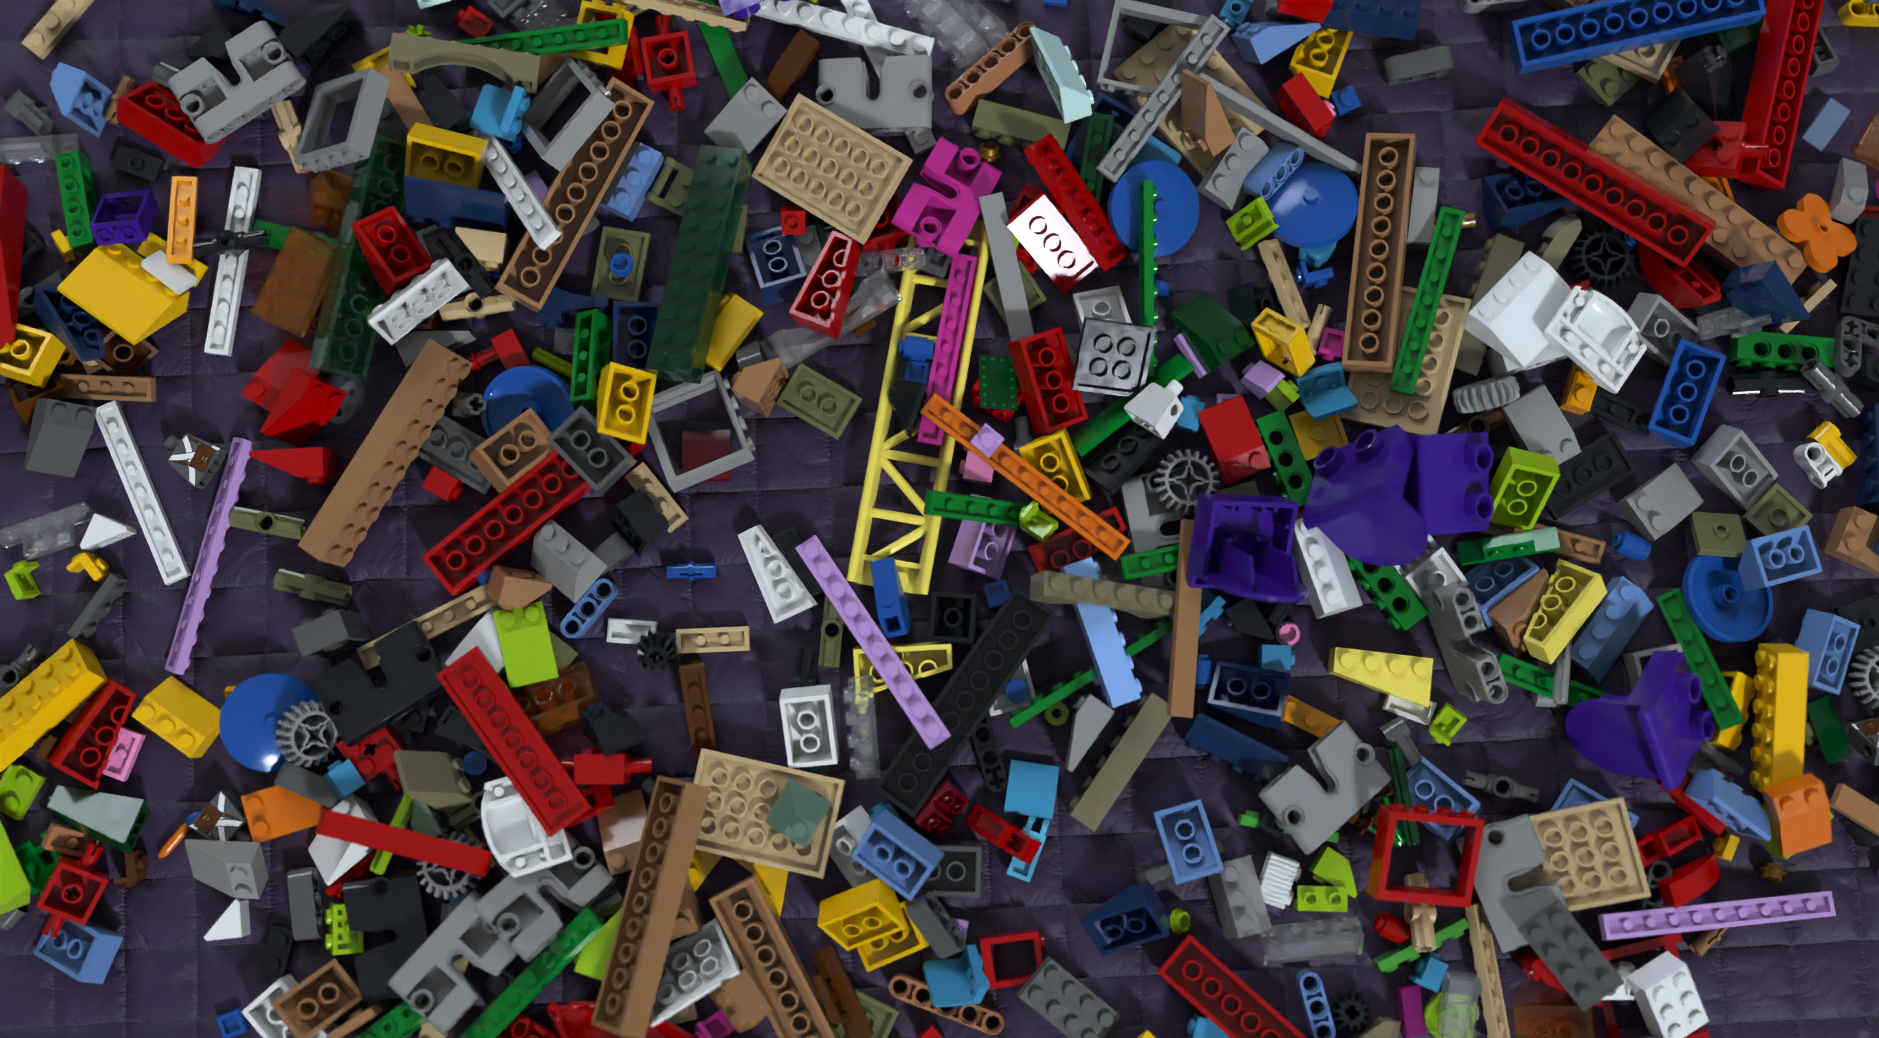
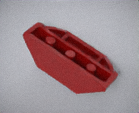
M1641 242L1638 244L1637 248L1644 279L1675 309L1703 306L1721 299L1720 283L1693 258L1683 268Z

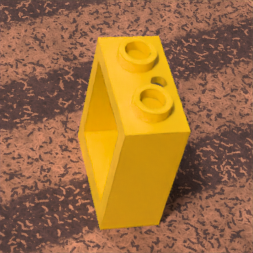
M582 0L577 24L593 22L595 12L617 16L616 19L624 18L628 20L629 41L635 15L627 11L625 5L613 3L612 6H608L606 2L601 0H592L591 2ZM627 45L609 47L607 55L583 50L570 52L569 56L576 61L581 59L585 64L621 71Z
M1267 307L1251 323L1264 359L1299 378L1315 362L1303 326Z

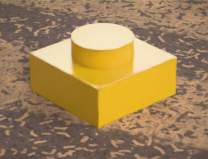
M61 230L51 233L53 242L66 263L76 259L73 252L74 249L69 246L68 236L64 237Z
M1721 833L1713 843L1715 857L1732 861L1740 838L1731 834Z

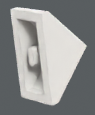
M94 513L80 547L82 550L94 551L137 533V530L107 516Z
M243 898L235 899L203 938L206 941L250 935L249 900Z

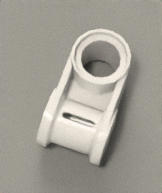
M1820 443L1803 444L1794 450L1793 457L1795 462L1806 473L1809 480L1820 489L1825 488L1829 480L1834 476L1841 475L1843 472L1841 466ZM1808 449H1809V450L1811 451V453H1812V458H1811V459H1810V458L1808 457V455H1807Z

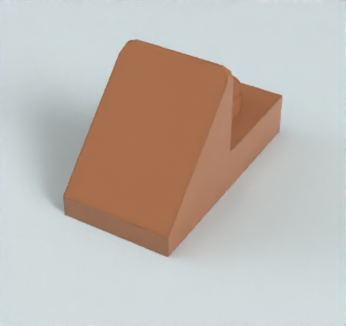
M51 822L41 847L55 852L82 857L89 841L96 842L94 852L99 840L69 825L64 826Z

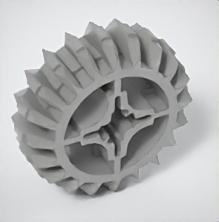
M1499 376L1456 388L1452 392V401L1458 413L1479 412L1516 401L1520 397V388L1514 376Z
M1186 449L1183 456L1182 452L1177 450L1175 457L1169 454L1166 456L1168 462L1162 460L1159 463L1163 469L1158 468L1155 470V473L1161 476L1153 480L1154 483L1161 485L1155 489V493H1163L1159 497V501L1167 499L1168 502L1165 505L1167 509L1175 505L1174 513H1178L1181 507L1183 515H1187L1190 509L1193 514L1196 513L1197 500L1190 501L1194 488L1204 487L1202 494H1218V491L1212 487L1220 485V481L1213 480L1214 477L1219 475V472H1211L1210 469L1215 464L1210 463L1207 465L1205 463L1208 460V456H1204L1200 460L1199 451H1196L1191 456L1190 449ZM1183 463L1181 475L1173 478L1169 477L1171 469L1175 465ZM1193 466L1200 470L1204 479L1194 474ZM1186 477L1193 483L1188 487H1185V484L1183 485L1181 481ZM1170 487H1176L1180 491L1182 500L1173 494Z
M1873 646L1871 650L1866 649L1862 651L1863 655L1855 657L1858 663L1850 665L1855 671L1854 673H1849L1848 676L1854 678V682H1851L1849 686L1856 687L1852 694L1860 696L1859 702L1862 704L1867 703L1868 708H1876L1879 711V695H1877L1879 693V666L1875 664L1879 660V646Z
M310 700L307 703L301 701L299 706H290L291 713H283L285 720L277 721L281 725V730L274 731L275 734L280 735V738L275 741L277 745H281L278 749L279 753L285 754V760L292 761V764L302 765L303 767H310V765L319 766L320 761H328L327 754L335 755L333 747L339 743L336 741L341 736L331 719L325 714L321 702L317 703V701ZM316 715L314 719H310L307 723L301 722L308 716ZM313 744L317 745L314 749L303 752L305 748L308 749Z
M455 831L451 833L450 838L448 833L441 835V839L472 847L475 844V840L472 838L467 840V835L464 833L459 838L458 833ZM424 861L416 862V865L423 867L422 870L417 871V875L425 876L421 879L420 884H428L426 891L428 893L434 891V897L440 898L443 894L446 900H449L451 895L455 899H459L460 890L464 895H468L469 889L467 886L476 888L477 885L473 881L474 878L482 879V876L466 873L464 878L458 882L460 880V870L445 869L444 866ZM444 873L446 879L450 881V886L440 884L434 874Z

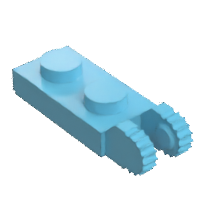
M1028 817L1025 828L1023 827L1022 830L1041 841L1042 844L1031 864L1020 861L1012 856L1006 874L1030 882L1045 842V834L1051 819L1043 818L1040 832L1038 833L1031 830L1036 817Z

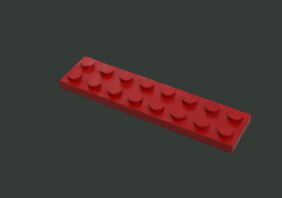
M475 646L436 675L549 837L554 836L593 807L578 785L574 783L571 775L479 646Z

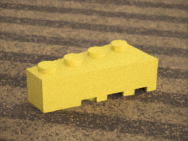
M1558 559L1556 572L1554 575H1551L1547 592L1540 599L1538 612L1534 613L1523 637L1530 656L1550 665L1607 594L1600 574Z
M951 642L890 644L913 680L953 668ZM855 646L853 656L856 698L888 688L862 648Z
M1340 647L1330 648L1328 673L1391 695L1418 707H1429L1433 658Z

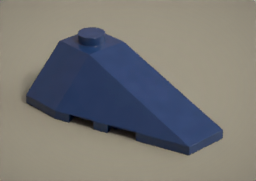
M208 0L216 6L258 22L267 21L271 27L281 31L286 26L291 25L263 0Z
M1500 173L1486 176L1482 179L1483 214L1494 232L1517 227L1574 203L1536 179H1532L1529 175L1519 178L1512 177L1511 173Z
M62 282L36 287L32 307L42 323L81 363L104 358L106 351L102 331H100L99 320L57 291V287Z

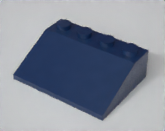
M404 176L406 214L409 218L413 219L412 222L421 225H427L428 222L437 223V227L451 230L453 226L508 234L512 207L505 194Z

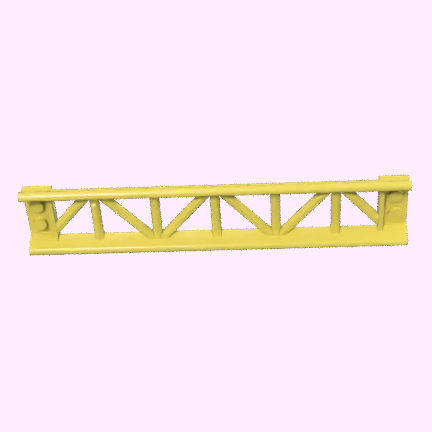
M983 219L975 221L962 247L976 249L975 257H977L949 402L960 412L990 251ZM910 234L846 581L874 587L870 562L885 559L924 536L919 564L895 560L905 593L928 595L942 517L923 514L924 501L888 459L937 468L933 490L946 492L955 439L946 432L943 433L939 458L890 450L910 437L906 436L903 430L887 439L893 409L892 399L889 398L892 385H897L902 360V355L899 354L900 340H905V335L928 337V340H934V346H936L937 337L912 333V331L941 316L943 304L908 323L915 284L947 288L948 279L917 274L919 266L915 265L913 267L911 264L918 244L914 240V236ZM921 421L916 423L912 436L919 433ZM882 468L923 516L874 508ZM872 518L921 526L874 554H866Z

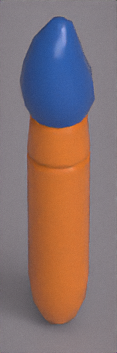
M194 812L186 818L185 823L160 849L158 858L161 859L170 854L190 831L191 827L189 825L201 812Z

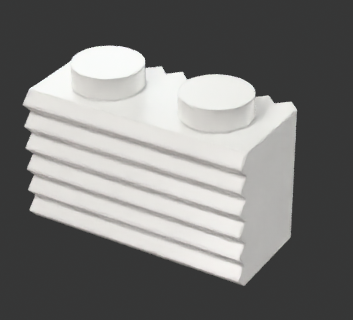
M1268 851L1258 880L1265 903L1281 909H1285V905H1290L1293 898V891H1291L1293 881L1297 882L1301 874L1300 862Z

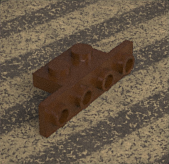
M829 945L812 955V959L819 972L818 975L812 978L815 984L813 989L817 997L823 1002L826 1018L832 1024H842L848 1038L872 1037L874 1032L834 945Z

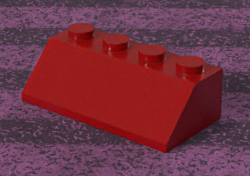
M153 80L119 97L117 121L195 169L210 161L226 138L224 137L216 143L207 144L189 116L182 111L181 104L174 93ZM194 107L193 112L197 111L198 108Z
M1061 326L1007 343L1035 435L1049 434L1088 419L1081 392L1071 389L1074 369Z

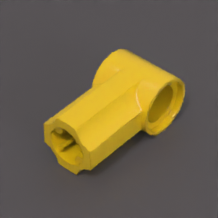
M1824 421L1806 437L1807 443L1817 442L1823 445L1830 456L1841 466L1842 470L1850 466L1857 458L1854 452L1840 438L1841 433L1839 429L1829 421Z

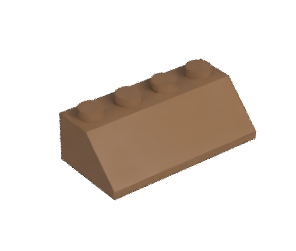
M775 358L744 367L741 373L737 372L731 382V385H733L732 390L742 405L768 418L790 375L783 360Z

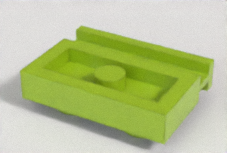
M1263 197L1256 198L1225 221L1236 242L1239 241L1241 244V251L1250 248L1279 227L1278 224L1274 223L1272 219L1274 216Z

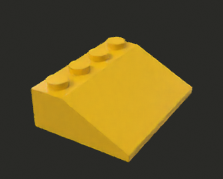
M122 243L95 248L57 287V291L133 345H136L187 312L190 293L186 290L180 295L176 294L142 268L141 263L144 259Z

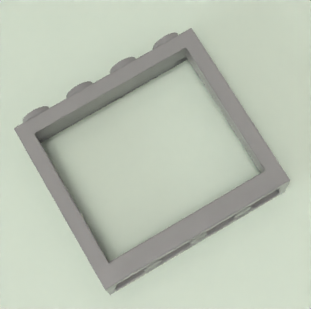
M1115 0L1096 86L1106 93H1114L1115 90L1124 92L1123 95L1129 98L1142 96L1148 99L1155 89L1105 79L1119 14L1199 31L1208 17L1134 0ZM1181 96L1172 107L1181 109Z
M570 56L531 101L528 111L524 114L521 127L522 132L540 157L559 172L616 105L609 97L612 93L604 87L605 85L590 70V67L581 59L575 61ZM581 81L591 94L550 143L540 129Z
M368 68L316 85L294 163L302 166L305 171L310 170L317 173L369 158L390 79L372 68ZM358 97L346 142L324 148L336 104Z
M713 370L653 395L648 431L667 482L674 493L755 460L752 451L756 450L751 437L746 438L744 430L748 429L743 416L738 417L736 410L740 409L735 396L730 397L728 390L731 389L727 376L722 377L718 370ZM718 387L742 450L678 476L654 413Z

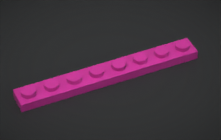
M958 253L955 259H952L924 406L934 393L948 403L950 402L977 257ZM922 415L917 442L941 446L944 431Z

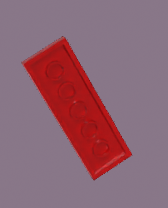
M1052 133L1023 150L1028 162L1038 172L1042 183L1048 187L1054 196L1055 202L1062 208L1069 223L1075 227L1081 236L1083 244L1089 248L1096 263L1101 266L1104 272L1131 253L1114 235L1107 215Z

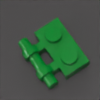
M47 831L39 835L42 841ZM32 839L14 849V852L29 883L30 893L36 895L44 888L62 853L43 849L41 845H37L35 839ZM47 851L54 861L50 865L43 855Z

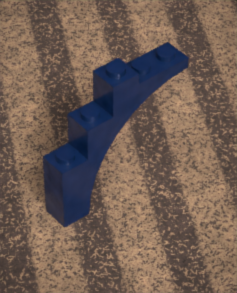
M511 221L507 234L510 241L508 261L517 247ZM500 270V273H487L493 276V278H499L503 270ZM554 286L542 309L537 312V322L547 330L558 329L559 325H566L565 315H568L569 318H576V313L597 309L603 314H606V311H613L612 301L608 296H584L570 293Z

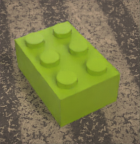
M1508 446L1489 486V495L1494 503V511L1489 522L1527 531L1532 530L1560 476L1556 457Z

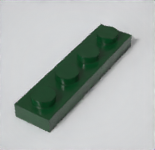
M1092 111V115L1089 117L1080 177L1101 207L1105 176L1095 168L1110 150L1116 115Z

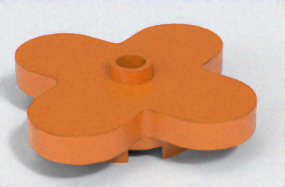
M1806 194L1797 202V210L1788 209L1777 218V226L1781 234L1789 240L1790 244L1793 245L1795 243L1804 253L1808 265L1817 272H1828L1837 265V256H1847L1857 247V241L1852 231L1846 226L1831 220L1830 209L1827 203L1816 194Z

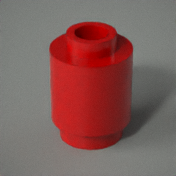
M1381 911L1376 916L1372 929L1377 931L1378 935L1397 945L1402 944V942L1406 943L1411 936L1410 923L1389 912L1384 913Z

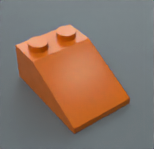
M278 785L241 796L253 842H265L319 824L323 809L332 810Z
M1808 773L1761 788L1782 857L1832 842L1830 805L1822 781Z

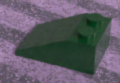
M1206 293L1169 314L1207 374L1242 355L1256 344L1243 323Z

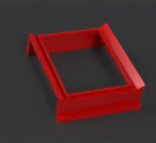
M1680 932L1670 933L1602 950L1601 953L1607 960H1612L1663 947L1664 952L1668 951L1681 960L1676 943L1683 941ZM1601 1000L1604 1003L1601 1006L1609 1038H1621L1611 1001ZM1699 1027L1684 1038H1710L1707 1029Z

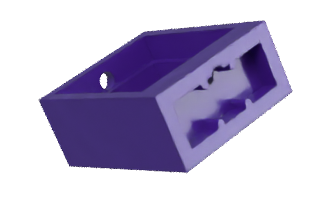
M145 189L103 194L89 225L98 246L147 240L159 211L152 190ZM135 217V219L115 221L117 218Z

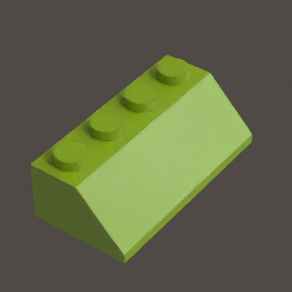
M0 821V915L30 903V886Z

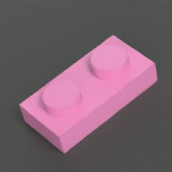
M121 727L118 734L119 738L116 745L112 748L108 758L109 762L102 774L120 781H127L146 735L126 727Z

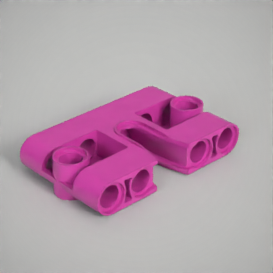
M941 136L919 174V177L935 190L913 183L891 223L914 236V240L918 245L922 247L931 246L950 258L955 259L981 212L978 197L990 195L1003 172L985 161L984 163L980 162V155L976 150L972 148L960 150L959 146Z

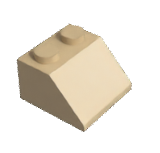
M456 227V234L479 264L486 268L485 271L500 273V270H504L508 263L510 241L506 233Z

